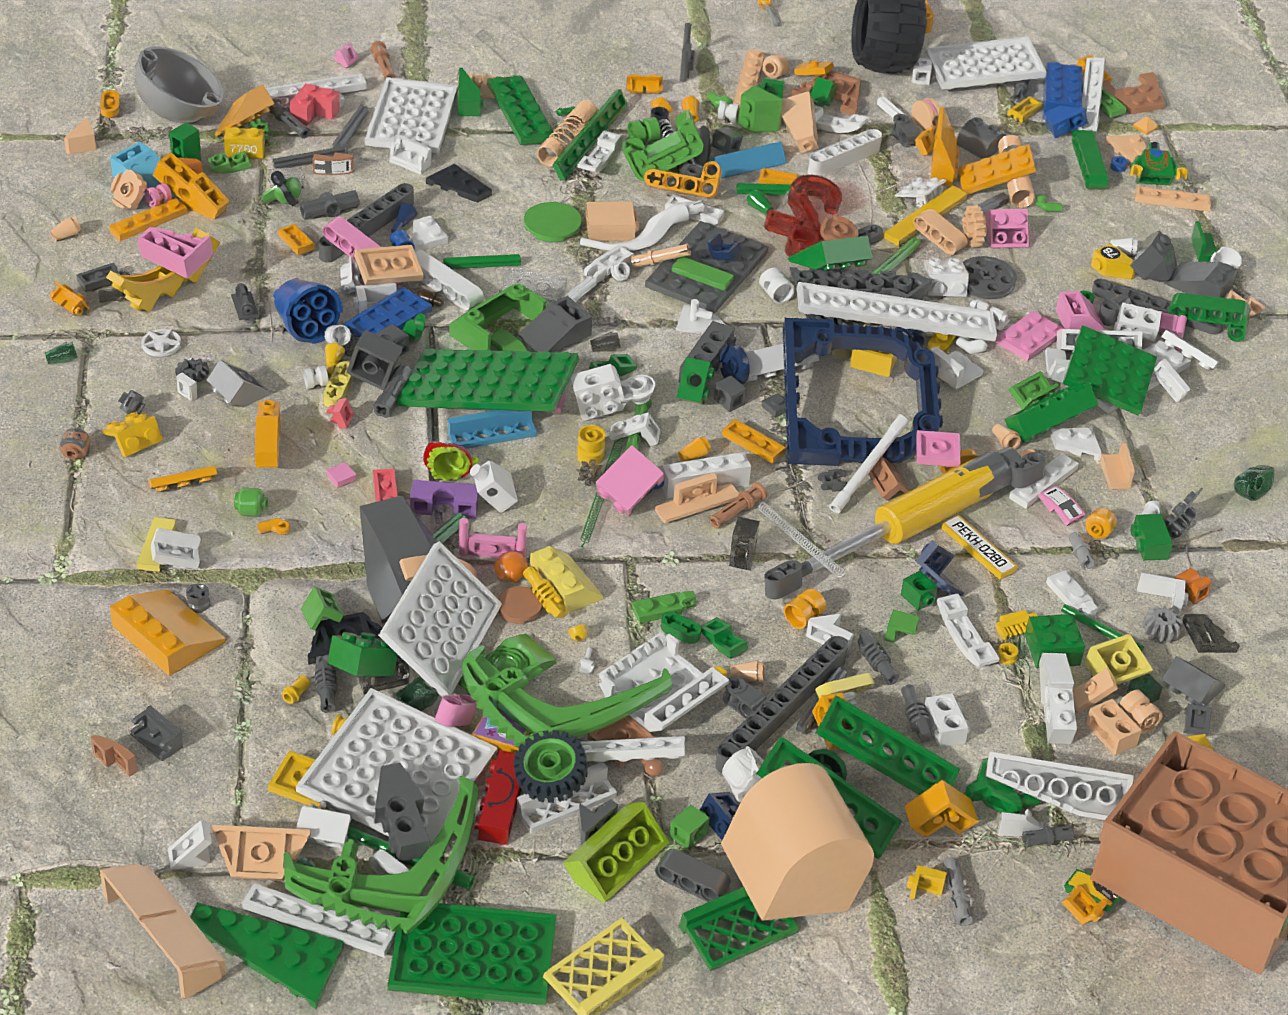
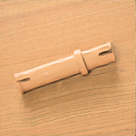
M686 243L680 246L658 251L649 250L645 254L634 255L631 258L632 262H635L633 267L637 268L649 264L653 266L658 262L690 256L691 249L687 250L690 246Z

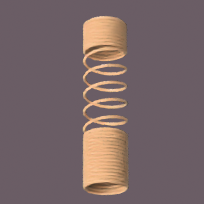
M587 100L579 102L537 150V156L541 163L553 167L552 164L565 150L563 144L557 139L561 140L566 148L569 145L560 138L559 134L565 135L571 143L573 139L569 138L563 129L569 130L576 137L598 111L595 104ZM546 147L550 148L556 154L557 158L551 156L547 152Z
M1015 135L1004 136L998 143L999 153H1002L1010 145L1022 146L1021 139ZM1029 174L1007 181L1010 200L1015 207L1024 208L1032 204L1035 196Z

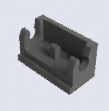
M151 705L146 707V710L135 716L131 721L135 725L141 721L139 725L130 730L131 735L161 761L183 748L181 730Z

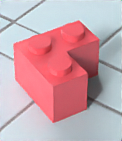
M305 83L290 102V113L305 125H308L315 116L332 120L340 110L339 91L318 87L313 84Z

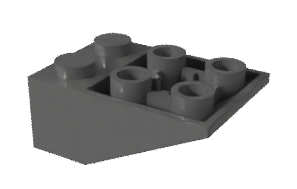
M567 295L546 307L519 333V337L536 352H557L591 336L593 316Z

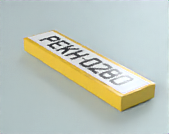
M957 515L942 523L941 529L999 580L1017 571V565L961 516Z

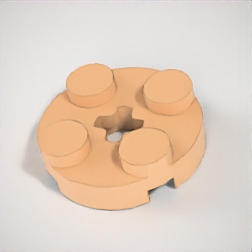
M125 170L126 172L117 174L112 182L111 193H114L112 201L120 208L136 209L139 206L144 191L147 189V183L138 172Z

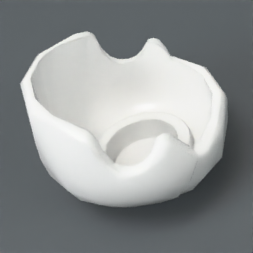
M1221 247L1219 251L1214 252L1210 259V262L1226 263L1237 269L1242 264V257L1239 252L1229 247Z

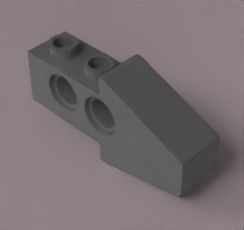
M400 762L381 766L374 814V824L382 823L384 833L388 832L390 850L392 853L395 852L399 862L423 857L429 849L430 842L420 816L423 813L424 796Z

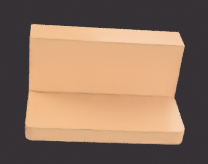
M1124 442L1121 443L1119 454H1102L1100 461L1109 489H1130L1135 469L1127 444Z

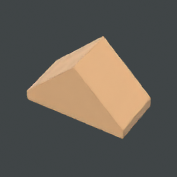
M85 118L64 137L67 154L96 150L95 136L89 119Z

